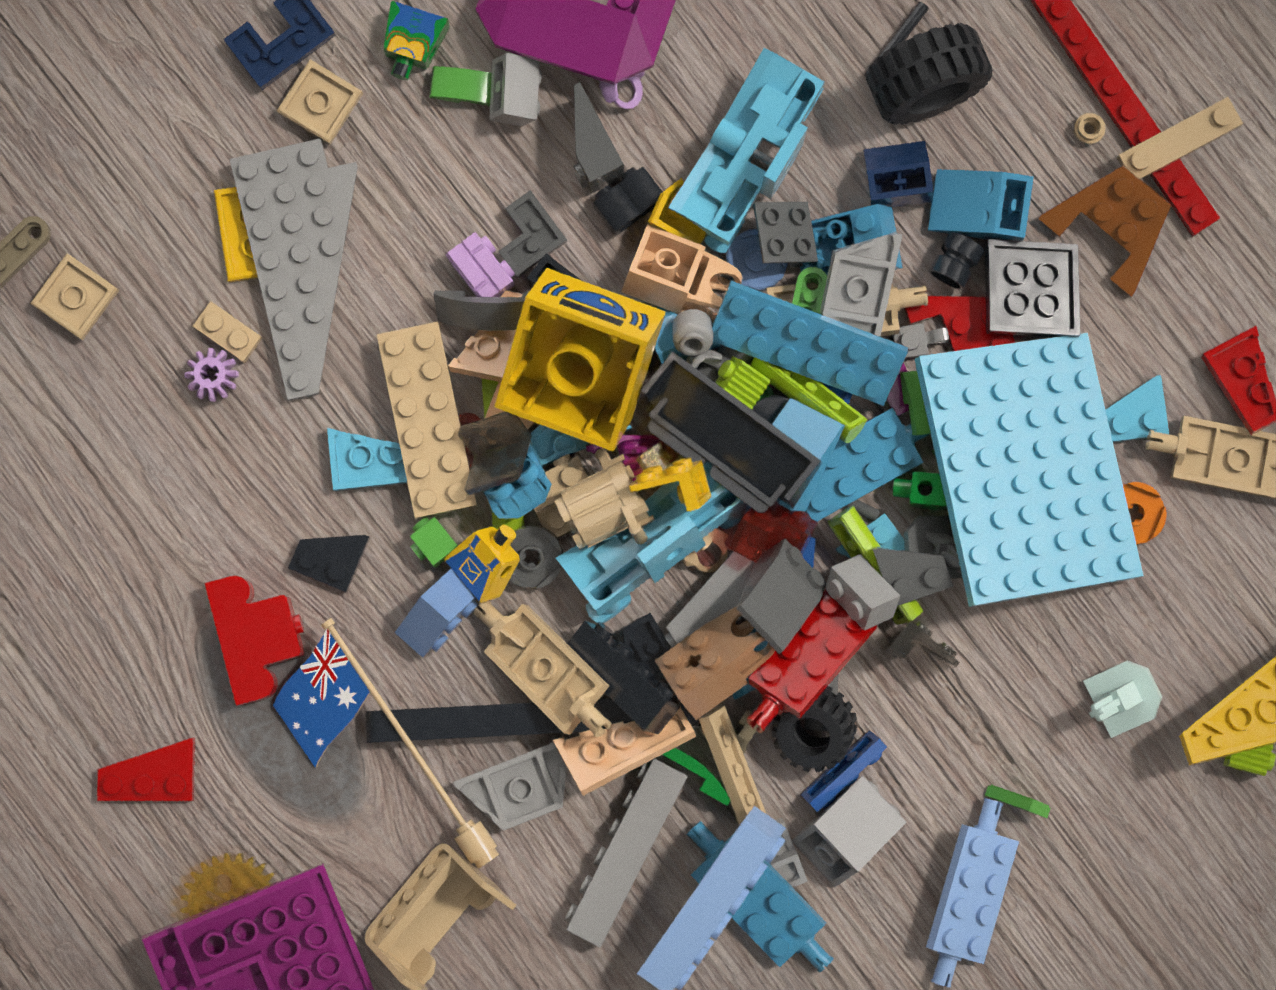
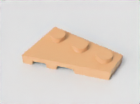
M505 290L501 297H522L523 294ZM478 330L475 336L471 335L464 344L465 349L457 359L454 358L448 365L450 372L501 382L516 330Z

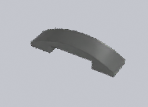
M435 290L433 295L439 322L472 330L505 331L517 329L525 297L530 291H524L522 297H466L465 291Z

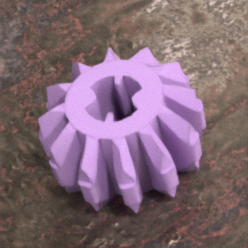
M208 348L206 358L200 351L196 352L199 362L195 363L192 360L187 362V365L194 369V371L185 373V378L193 380L188 385L189 390L194 391L198 389L196 396L199 399H203L208 393V398L211 402L216 401L217 392L224 399L227 398L228 394L224 388L228 386L234 390L236 385L229 380L230 378L239 377L238 371L230 370L235 366V360H226L227 353L223 350L216 356L215 350ZM211 368L215 372L219 371V373H215L217 379L211 381L209 378L205 379V376H209L206 372Z

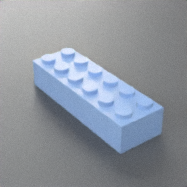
M754 806L637 974L659 990H673L674 988L681 990L713 945L714 941L710 937L716 941L732 916L727 912L735 914L750 892L745 887L747 886L752 889L767 868L763 861L765 860L770 864L786 841L781 837L786 828Z

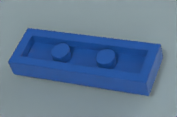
M869 730L847 751L840 763L837 762L835 767L827 769L800 795L817 812L821 808L828 807L835 800L836 794L844 787L852 785L858 779L859 773L864 768L880 759L882 752L887 746Z

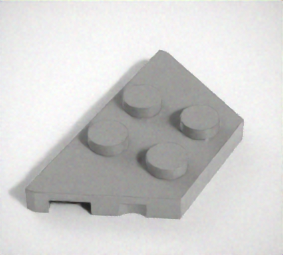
M894 232L833 250L820 313L880 337L903 234Z
M551 743L453 783L458 790L504 831L563 807L567 767L555 744Z

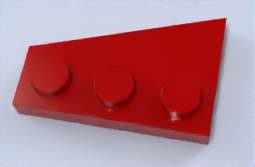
M1257 325L1203 353L1201 357L1250 435L1276 423V398L1265 368L1266 360L1264 352H1261L1258 341Z
M195 737L98 769L97 801H194Z

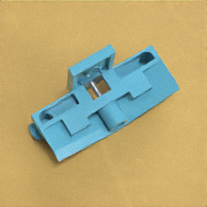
M763 48L725 118L718 125L707 148L668 207V209L687 218L708 234L704 240L706 245L719 253H726L758 195L761 193L771 199L781 185L803 146L808 127L804 126L802 122L806 120L816 104L825 83L766 48ZM763 140L780 149L774 159L758 150ZM753 157L768 164V170L764 171L752 164L751 160Z

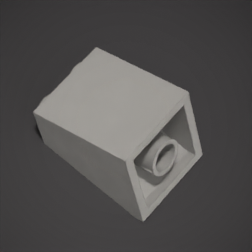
M861 776L811 821L792 842L829 882L836 887L859 872L901 829L906 821L901 817L899 810L894 805L889 804L879 794L876 785Z

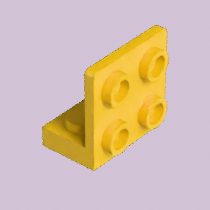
M691 458L677 460L673 462V466L663 470L661 465L643 469V473L636 475V480L629 485L630 492L679 481L680 485H677L678 498L681 504H685L687 512L700 509L712 497L702 460L692 462Z

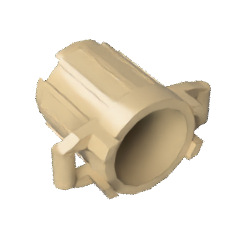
M598 449L595 457L603 470L561 490V494L554 497L564 523L568 522L574 533L572 538L579 549L585 546L589 548L629 528L636 543L644 544L647 541V535L642 527L655 521L653 515L649 517L647 512L649 509L644 499L640 497L639 492H630L629 485L633 483L632 479L635 478L634 473L629 465L624 466L622 461L625 460L623 454L611 459L605 449Z

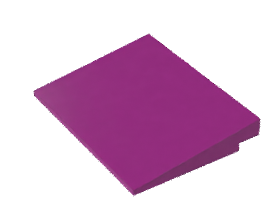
M323 863L141 936L162 990H374Z

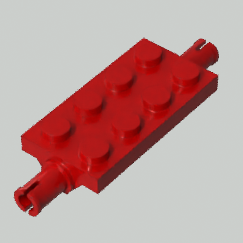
M825 589L819 603L785 650L781 653L775 650L772 656L748 678L749 684L763 696V702L746 719L748 725L753 729L757 725L756 731L763 733L767 725L777 714L791 712L800 719L877 629V625L864 631Z

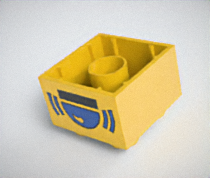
M546 268L525 297L494 407L614 452L633 418L666 312Z

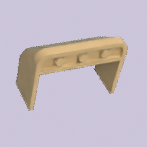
M440 844L430 852L366 931L365 942L400 983L410 990H428L424 984L433 976L436 966L435 959L430 952L469 905L477 910H483L495 901V898L512 910L516 904L493 881L474 865L470 864L456 850L447 844Z

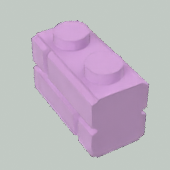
M475 232L446 254V257L476 297H500L505 290L509 291L513 288L514 281L511 278L515 273L505 260L499 263L492 253L496 249L486 236L480 238Z

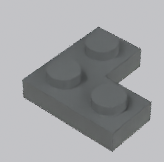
M531 190L505 208L523 234L498 252L518 278L538 264L546 253L550 255L567 243V239Z

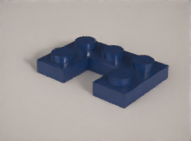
M276 0L273 2L274 6L290 25V28L267 45L248 21L223 39L261 90L265 89L336 36L335 32L310 0Z

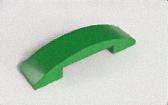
M677 748L662 754L705 778L699 790L728 806L730 798L714 775L701 763Z

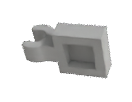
M923 323L899 327V334L893 335L895 343L908 347L905 359L928 355L927 346L948 343L949 340L947 328L925 332Z

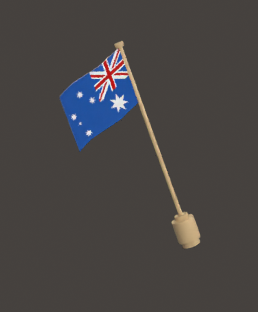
M330 618L321 624L323 629L326 630L311 656L284 684L275 699L274 708L316 768L328 746L355 718L371 693L460 824V827L456 829L459 835L454 840L470 864L474 863L478 869L499 855L495 849L497 847L496 843L481 821L474 824L472 819L465 822L334 628L335 622Z

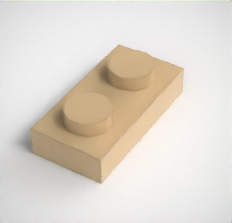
M211 301L193 325L196 330L244 363L263 339L259 334Z

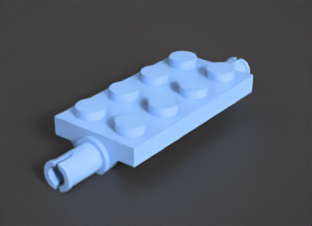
M987 798L983 800L984 803L978 824L973 827L961 825L926 948L935 950L937 954H940L931 982L951 988L958 960L961 961L963 958L981 964L985 962L1019 841L997 835L998 832L995 830L1004 803Z

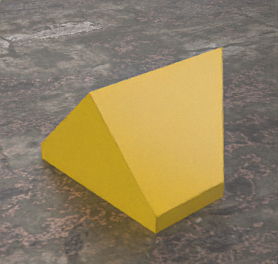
M680 178L660 194L648 222L651 226L701 245L706 232L687 218L668 209L684 183L683 179Z

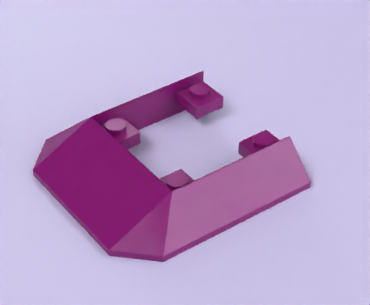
M478 0L475 11L495 48L615 85L654 66L676 0H608L607 5L591 0Z

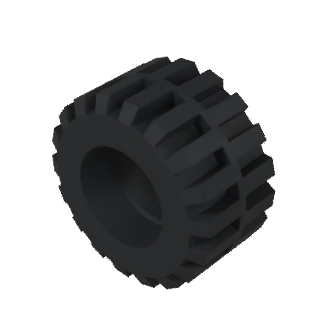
M827 686L800 718H813L820 721L827 728L829 737L817 738L811 736L802 728L799 718L791 712L777 714L773 720L772 725L774 727L771 730V735L776 738L773 743L775 749L782 750L780 756L784 760L789 758L791 766L795 768L797 765L803 766L802 771L809 772L811 768H814L816 772H823L825 766L828 770L835 767L837 762L840 763L855 738L858 725H855L857 720L856 713H850L853 706L850 701H843L844 695L841 692H838L837 695L834 694L832 687Z

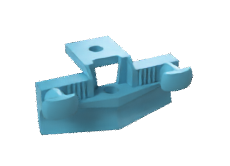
M708 462L703 467L712 497L700 509L687 512L685 504L680 503L677 494V485H680L679 481L663 484L645 501L649 509L647 511L649 517L653 515L655 521L642 527L647 535V541L644 544L636 543L629 528L589 548L585 546L579 549L576 545L556 557L557 561L589 602L586 604V611L589 617L596 623H605L626 608L631 602L630 592L634 591L635 588L639 587L650 578L656 583L665 576L664 573L691 552H697L706 545L703 538L718 528V526L723 529H730L754 511L712 479L710 470L713 466Z

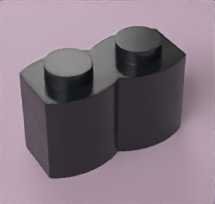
M644 166L638 170L635 167L630 168L620 176L621 182L613 188L607 185L595 195L597 200L593 202V208L615 237L651 212L660 194L663 192Z

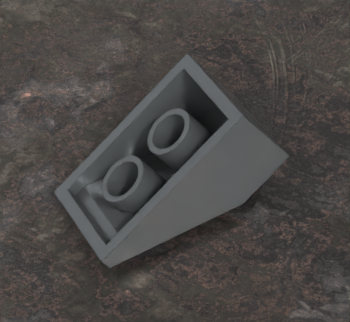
M579 82L574 85L577 164L573 167L576 171L574 172L582 189L588 187L591 194L607 185L620 180V176L624 173V164Z
M783 539L757 556L736 609L778 653H781L819 603L826 582L821 573L813 569L805 561L801 552L796 547H792L786 539Z

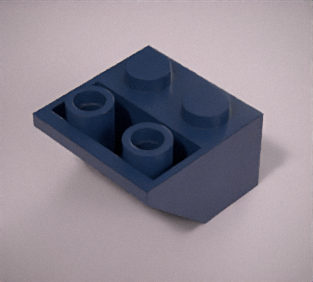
M925 141L863 149L871 205L881 204L888 207H899L933 202L934 191Z

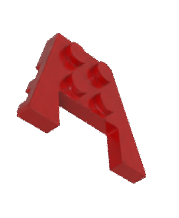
M928 296L927 306L921 305L904 308L909 325L941 316L944 327L948 330L952 351L1015 343L1013 335L986 334V297Z

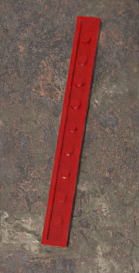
M1030 0L1130 147L1132 148L1161 133L1072 1ZM1180 159L1150 174L1192 237L1220 219Z

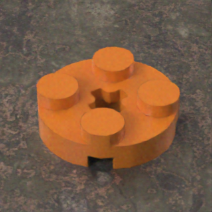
M1141 482L1123 484L1128 509H1132L1134 505H1137L1139 507L1138 512L1142 514L1141 519H1135L1134 522H1131L1136 545L1147 543L1162 531L1167 517L1166 507L1160 498V494L1150 485Z

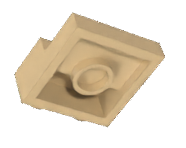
M570 454L553 462L555 467L545 472L552 485L546 501L534 508L542 526L553 532L557 538L572 530L568 522L564 523L554 497L561 494V490L588 477L579 457L571 458Z

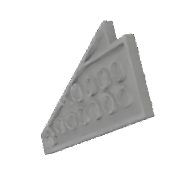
M321 138L229 159L288 401L319 394L358 170L357 162L328 168Z

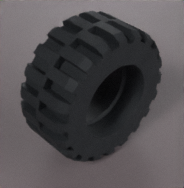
M957 23L956 25L947 24L940 28L929 29V31L916 34L906 41L903 40L892 49L889 48L869 66L866 82L881 117L893 125L899 123L904 125L909 122L915 123L928 117H934L967 101L969 97L979 93L981 88H985L988 81L991 80L993 70L977 31L967 24Z

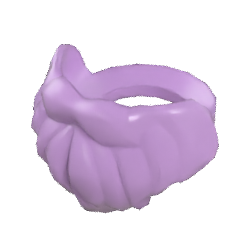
M641 72L628 78L634 90L633 97L629 102H622L618 98L617 84L613 85L600 81L599 86L604 99L609 103L614 102L616 106L622 109L634 108L642 98L643 91L640 79L645 73Z

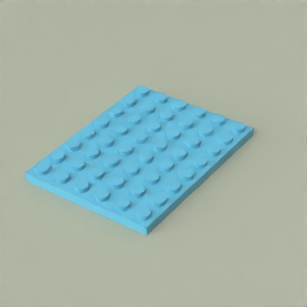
M1082 333L1079 337L1060 336L923 355L914 359L969 607L1144 576L1088 333Z

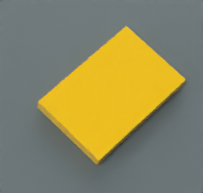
M231 187L214 190L228 282L258 278L237 188Z

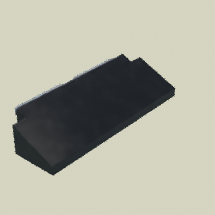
M674 352L668 356L641 390L645 399L655 406L648 415L651 419L648 424L649 431L684 458H691L692 462L702 460L703 465L706 462L713 467L710 470L712 479L758 513H765L769 509L774 511L780 500L793 509L822 464L820 459Z

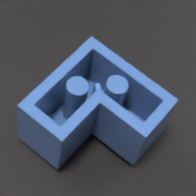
M450 569L418 599L395 631V634L421 657H424L431 649L437 652L449 639L445 633L451 634L461 623L462 620L459 617L462 615L467 618L478 606L475 602L476 597L457 574Z

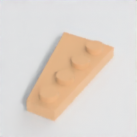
M680 707L660 734L646 732L634 721L625 724L622 721L611 724L609 729H604L606 733L600 737H596L591 730L579 733L580 736L569 739L562 737L553 740L582 796L687 742L696 737Z

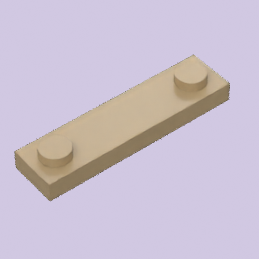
M1226 97L1119 154L1117 159L1121 166L1124 165L1137 177L1143 179L1241 127L1243 122L1229 97Z
M725 706L714 708L699 718L702 733L707 739L736 814V820L741 825L754 806L764 813L766 811Z

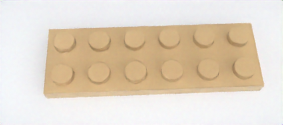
M439 322L377 334L415 519L477 506Z

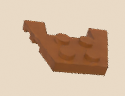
M1122 165L1043 213L1038 219L1060 237L1080 212L1086 215L1131 253L1110 279L1132 297L1138 287L1171 204L1127 167Z

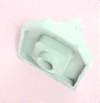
M1127 660L1083 681L1094 702L1091 705L1092 711L1089 712L1091 718L1095 717L1098 722L1103 721L1111 738L1151 721L1156 717L1162 695L1149 668Z

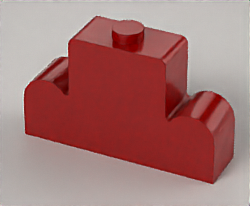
M228 576L204 583L236 706H243L273 696L278 687V679L271 670L267 669L268 666L300 658L305 653L300 633L305 632L300 614L295 615L291 599L288 596L279 595L251 603L254 598L253 585L247 579L239 576Z

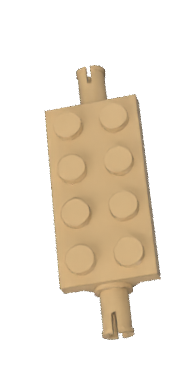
M1188 416L1181 418L1177 436L1153 430L1149 431L1147 436L1149 442H1146V450L1173 454L1174 461L1170 478L1276 499V434L1259 431L1250 435L1248 430L1243 427Z
M490 601L479 603L478 605L483 611L475 608L474 615L490 629L491 643L484 653L563 733L570 735L582 721L596 737L604 735L606 731L602 726L609 729L611 722L594 707V704L607 690L609 685L528 605L521 604L514 614L503 616Z

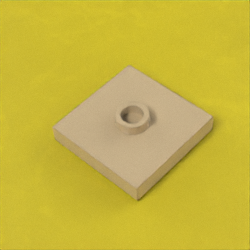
M310 59L277 109V112L331 145L360 100L363 92Z
M67 253L30 304L78 338L84 340L119 292V289Z

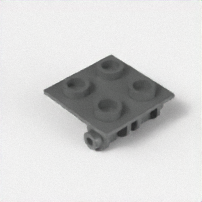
M808 202L753 203L763 263H790L791 268L802 267L803 263L818 262Z

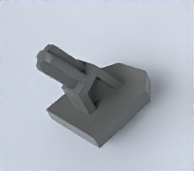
M949 515L916 517L904 531V549L917 553L943 555L951 579L963 578Z

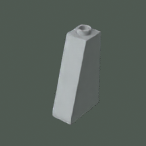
M747 540L737 547L666 627L669 634L665 638L671 648L703 625L738 606L757 558ZM743 615L740 616V617L737 619V621L740 620V619H742L744 616H743Z

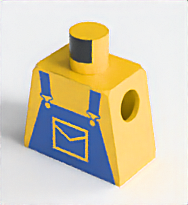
M501 525L498 530L492 526L477 530L444 558L445 562L480 603L500 597L517 567L520 558L510 546L516 538V533L507 525Z

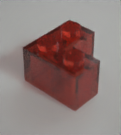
M780 504L776 506L774 511L769 509L762 514L750 508L742 518L729 549L757 564L766 550L786 539L792 547H796L803 554L818 522L811 519L803 511L789 510Z

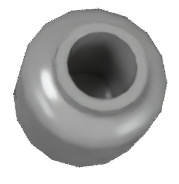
M689 309L682 311L675 317L672 337L673 344L680 353L688 356H697L704 354L710 349L713 344V323L710 316L701 310Z

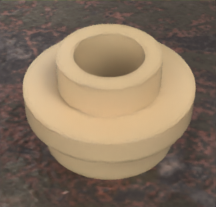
M1094 113L1081 115L1074 125L1075 136L1084 144L1097 143L1102 139L1106 130L1103 119ZM1087 124L1092 125L1095 130L1094 133L1087 134L1084 131V126Z

